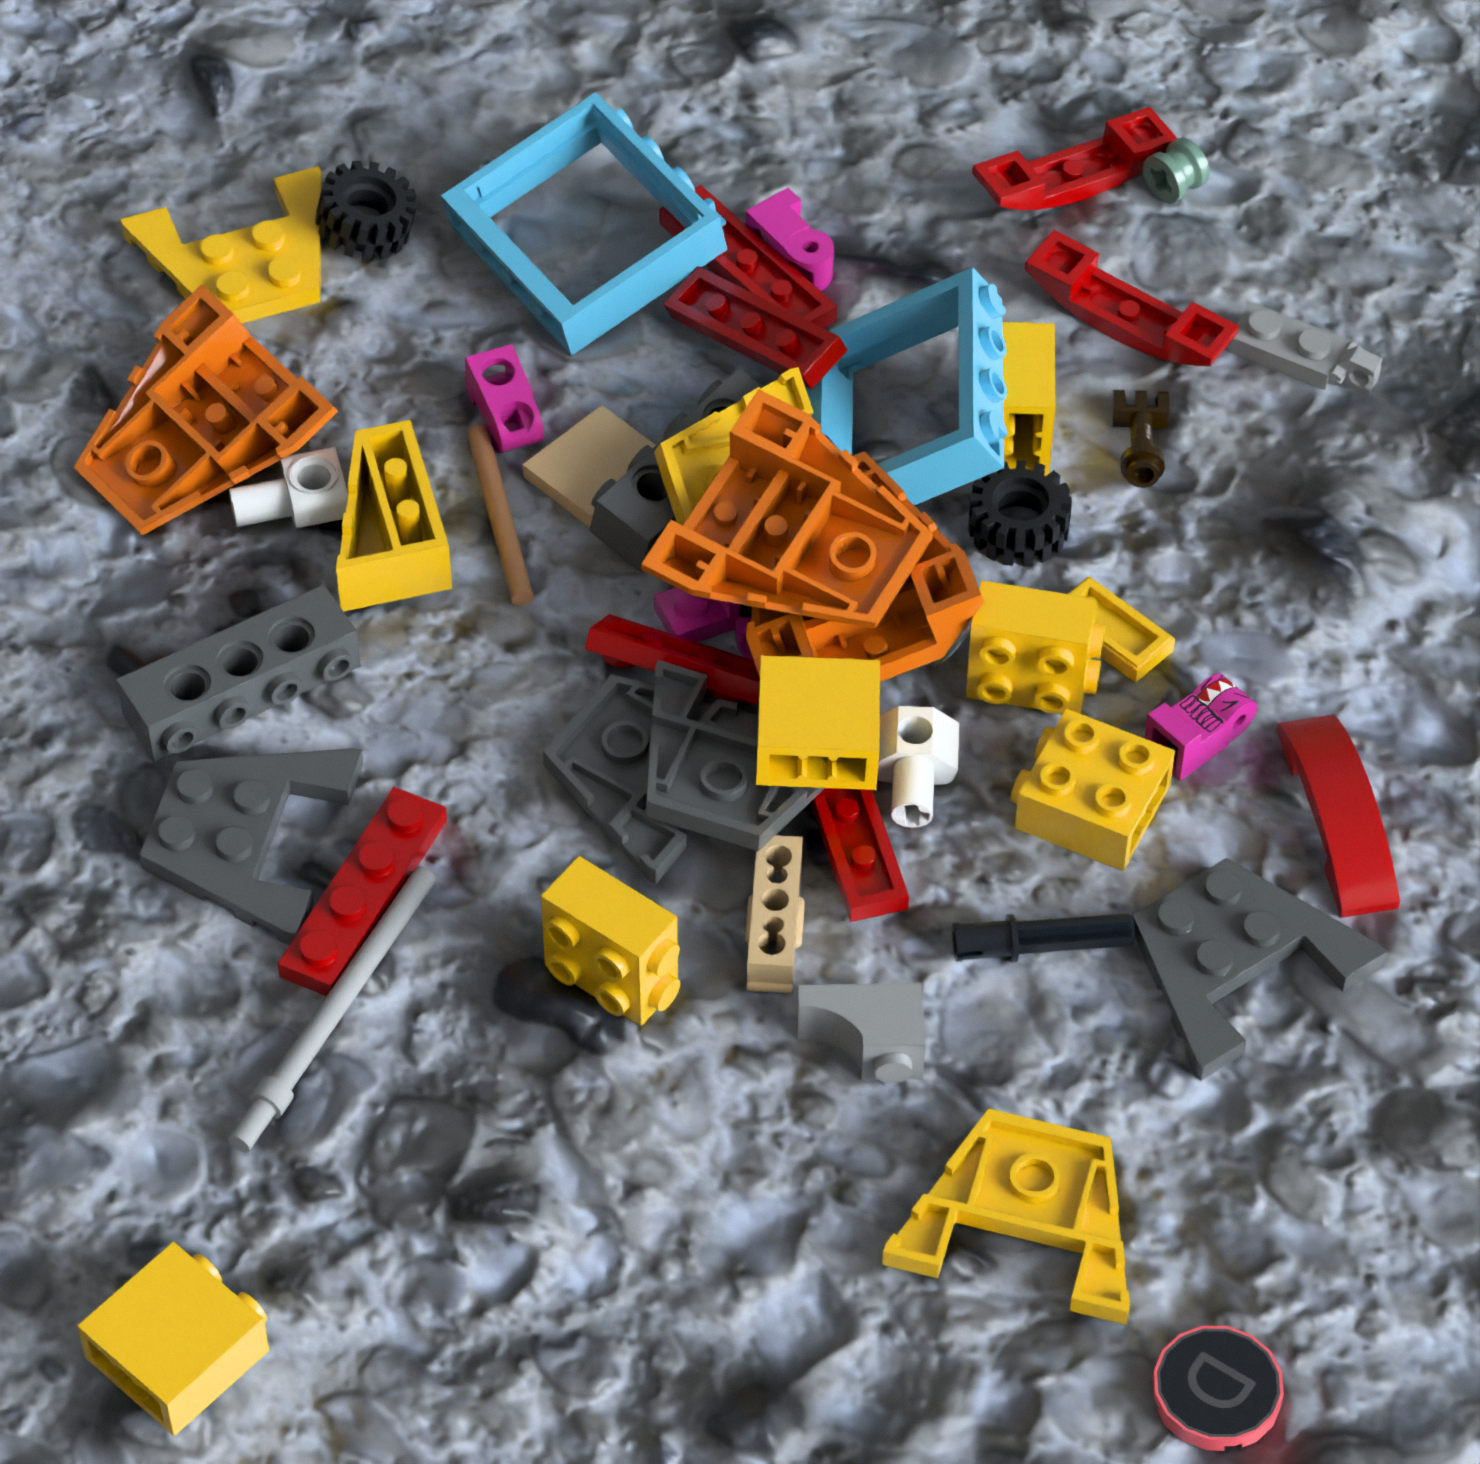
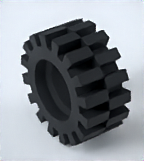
M352 161L350 170L343 163L336 167L335 173L330 171L327 174L320 193L315 223L320 225L318 233L322 239L330 236L328 245L334 250L343 245L345 246L344 255L353 258L354 252L359 251L362 252V260L371 261L373 252L377 253L380 260L389 257L390 250L397 254L402 250L403 243H407L416 213L417 202H415L417 195L414 189L408 190L409 181L404 176L395 180L396 170L389 166L385 173L378 171L380 163L370 161L369 169L363 168L361 161ZM351 206H366L378 211L382 215L363 214Z
M1016 460V469H1010L1007 461H1005L1004 468L998 470L997 474L991 473L982 477V481L979 479L975 480L972 486V493H970L968 531L970 537L974 536L976 548L980 551L987 546L986 557L995 561L999 554L1004 555L1003 564L1013 566L1014 558H1022L1024 567L1033 566L1035 555L1043 563L1051 559V550L1058 554L1063 548L1064 540L1067 541L1072 507V497H1069L1070 488L1066 482L1060 484L1061 475L1053 470L1045 476V465L1036 462L1034 469L1029 470L1026 469V460ZM1021 506L1036 511L1040 516L1029 520H1015L1004 516L999 511L1008 507Z

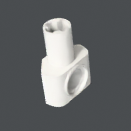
M335 447L290 455L281 459V479L229 489L236 527L292 517L294 526L301 528L343 519V514L346 513L348 492Z
M897 706L880 715L877 780L892 783L891 816L897 824L903 827H921L927 825L932 820L934 785L950 783L958 771L959 722L934 707Z

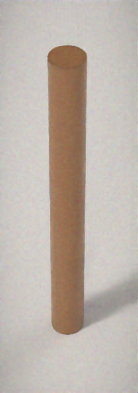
M476 424L467 430V437L512 604L515 606H525L533 601L534 595L488 427L483 424Z

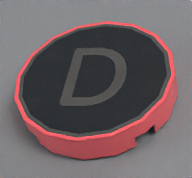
M1200 1326L1179 1334L1162 1349L1152 1378V1392L1158 1406L1157 1412L1164 1426L1183 1442L1207 1451H1224L1225 1446L1242 1444V1448L1256 1443L1273 1427L1284 1395L1282 1371L1272 1352L1253 1335L1229 1326Z

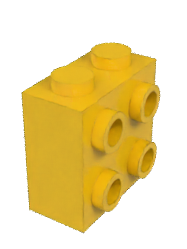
M1002 322L1003 338L1007 349L1006 356L1003 357V379L1007 388V397L1003 400L1004 423L1008 436L1004 437V462L1007 461L1010 469H1016V460H1026V469L1033 470L1037 462L1045 465L1044 475L1047 476L1050 472L1056 408L1055 323Z
M981 580L979 590L984 603L973 616L971 623L966 697L983 700L991 704H1009L1039 709L1050 714L1064 713L1066 708L1081 714L1084 695H1096L1101 661L1091 659H1100L1105 632V624L1095 623L1097 599Z
M761 655L756 785L876 790L880 739V660Z
M1066 708L1055 729L1047 726L1041 734L1034 755L1037 761L1031 771L1022 769L1014 783L1010 801L1017 804L1015 829L1124 872L1170 787L1175 750Z
M578 856L541 895L545 966L563 984L569 986L575 984L594 996L597 1002L610 1014L615 1016L624 1015L639 1026H642L656 1010H665L673 1002L680 988V980L678 979L680 946L678 945L677 916L586 859Z
M174 1241L77 1325L85 1358L173 1436L179 1433L269 1351L265 1329L267 1317L261 1306L245 1292H240L238 1295L233 1293L222 1283L219 1272L207 1258L198 1253L191 1257Z

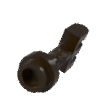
M1113 389V427H1129L1131 431V447L1127 448L1120 458L1121 474L1135 487H1150L1164 473V454L1160 449L1153 446L1152 428L1168 429L1170 413L1169 391H1157L1155 405H1147V391L1135 390L1134 405L1126 404L1125 390Z

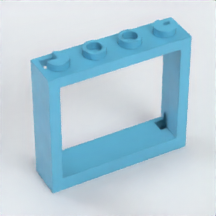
M596 92L441 195L451 228L571 356L687 278L698 266L703 267L728 250L722 229L726 224V220L716 211L714 201L711 198L703 200L695 192L694 186L687 174L678 166L672 169L664 161L657 144L649 136L645 135L641 138L633 130L632 123L622 108L618 111L613 110ZM602 143L680 222L685 230L572 305L490 217Z
M971 267L829 330L841 338L848 351L812 390L805 387L814 412L811 417L821 425V432L827 435L841 452L846 449L852 455L853 373L958 327L959 429L878 463L904 490L907 499L914 506L1004 468V437L1008 436L1004 423L1003 400L1007 397V388L1003 379V357L1006 356L1007 349L1003 338L1002 315L1006 313V308L1002 305V298L997 294V287L994 284H988Z

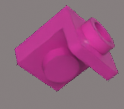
M676 587L654 594V610L667 633L695 642L734 630L735 617H740V604L692 596Z

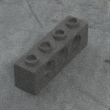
M740 368L725 382L722 383L720 380L714 381L702 394L696 409L689 415L684 412L678 414L666 428L663 439L654 448L646 445L634 456L628 466V472L617 482L614 479H609L599 488L591 502L595 509L589 531L641 572V563L669 521L673 520L676 522L656 461L655 450L663 441L716 411L718 413L740 401L747 393L758 387L763 388V386ZM644 497H651L657 501H650Z
M323 584L117 678L116 682L122 714L153 762L173 753L184 752L201 740L225 729L238 727L247 719L277 705L287 704L298 695L328 681L339 680L350 671L361 667L357 630Z

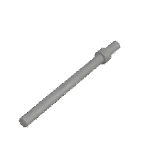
M423 866L415 868L271 1076L262 1077L249 1096L251 1106L228 1137L229 1143L235 1149L248 1153L271 1119H279L294 1098L293 1087L436 882V876L431 870Z

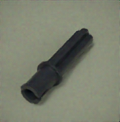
M1128 913L1017 922L1014 914H1007L1005 921L964 924L957 922L952 924V945L956 962L1009 957V961L1014 963L1018 961L1019 954L1131 946L1135 940L1134 921L1132 915Z

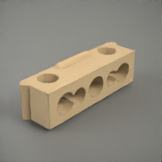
M775 835L762 849L756 851L753 894L748 898L745 943L749 945L747 991L793 993L796 948H799L802 944L805 901L800 897L803 837ZM774 873H782L781 883H773ZM768 942H777L776 954H768Z

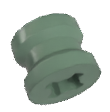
M1184 137L1177 138L1167 146L1165 153H1154L1143 162V174L1148 187L1157 198L1168 204L1182 199L1186 194L1187 188L1196 189L1205 184L1210 175L1209 164L1202 150L1193 141Z

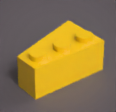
M411 420L355 431L348 478L346 513L343 514L342 542L336 564L340 608L343 612L452 589L449 544Z

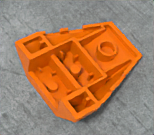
M201 284L162 321L153 336L157 341L155 347L142 367L135 365L127 378V381L131 384L130 388L116 411L112 409L107 411L74 465V468L143 536L298 451L338 411L301 375L296 378L257 342L235 314Z
M758 389L730 431V456L685 523L681 525L673 520L669 521L641 563V570L692 596L875 629L930 544L933 533L883 485L878 487L858 468V461L846 449L841 452L821 432V425L813 417Z
M865 451L853 455L858 461V468L878 487L883 485L933 533L932 540L875 629L752 606L751 622H747L746 639L759 678L761 655L880 660V682L943 658L984 603L966 553L955 542L952 544L937 529L935 522L925 512L921 513L907 499L904 490Z

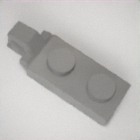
M1254 302L1249 303L1236 323L1239 325L1238 333L1226 347L1229 353L1323 390H1326L1329 384L1340 386L1342 383L1370 394L1379 379L1382 363L1381 357L1367 351L1349 339Z

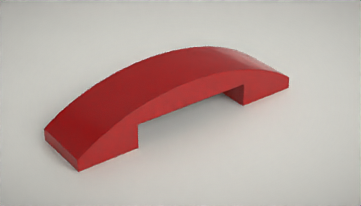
M1147 107L1106 121L1103 137L1028 162L1017 150L973 165L972 174L1000 207L1015 210L1054 208L1085 200L1143 172V162L1147 157L1157 152L1165 153L1167 146L1176 140L1177 137L1153 109Z
M1053 230L1025 262L1024 269L1051 297L1079 319L1130 348L1163 360L1185 365L1210 367L1237 335L1239 325L1194 302L1184 312H1181L1097 268L1100 253L1056 230Z
M1334 714L1278 723L1277 733L1292 776H1300L1327 855L1324 871L1340 917L1344 918L1399 909L1398 886L1381 815L1365 768L1346 729Z

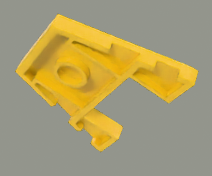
M317 166L273 178L275 194L285 214L283 218L262 221L253 226L223 234L210 235L205 239L182 244L167 207L120 219L124 239L131 246L136 244L146 253L147 262L158 273L164 271L176 283L177 291L185 299L202 284L232 311L242 324L319 303L321 300V236L318 233L320 225H316L315 217L323 185L321 170Z
M799 367L789 369L782 373L777 380L763 388L758 387L735 404L719 413L717 411L659 444L654 454L677 523L681 525L685 523L730 456V431L758 389L808 413L810 416L813 415L814 412Z
M988 1108L946 1163L945 1172L930 1192L928 1194L924 1193L911 1209V1217L897 1235L893 1233L886 1242L883 1250L882 1265L938 1278L955 1223L1082 1253L1083 1256L1071 1297L1070 1311L1126 1325L1129 1316L1130 1297L1126 1286L1125 1254L1119 1226V1202L1111 1138Z

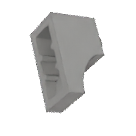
M922 983L798 985V1040L825 1043L846 1053L861 1069V1080L900 1083L907 1079H923L925 1029Z

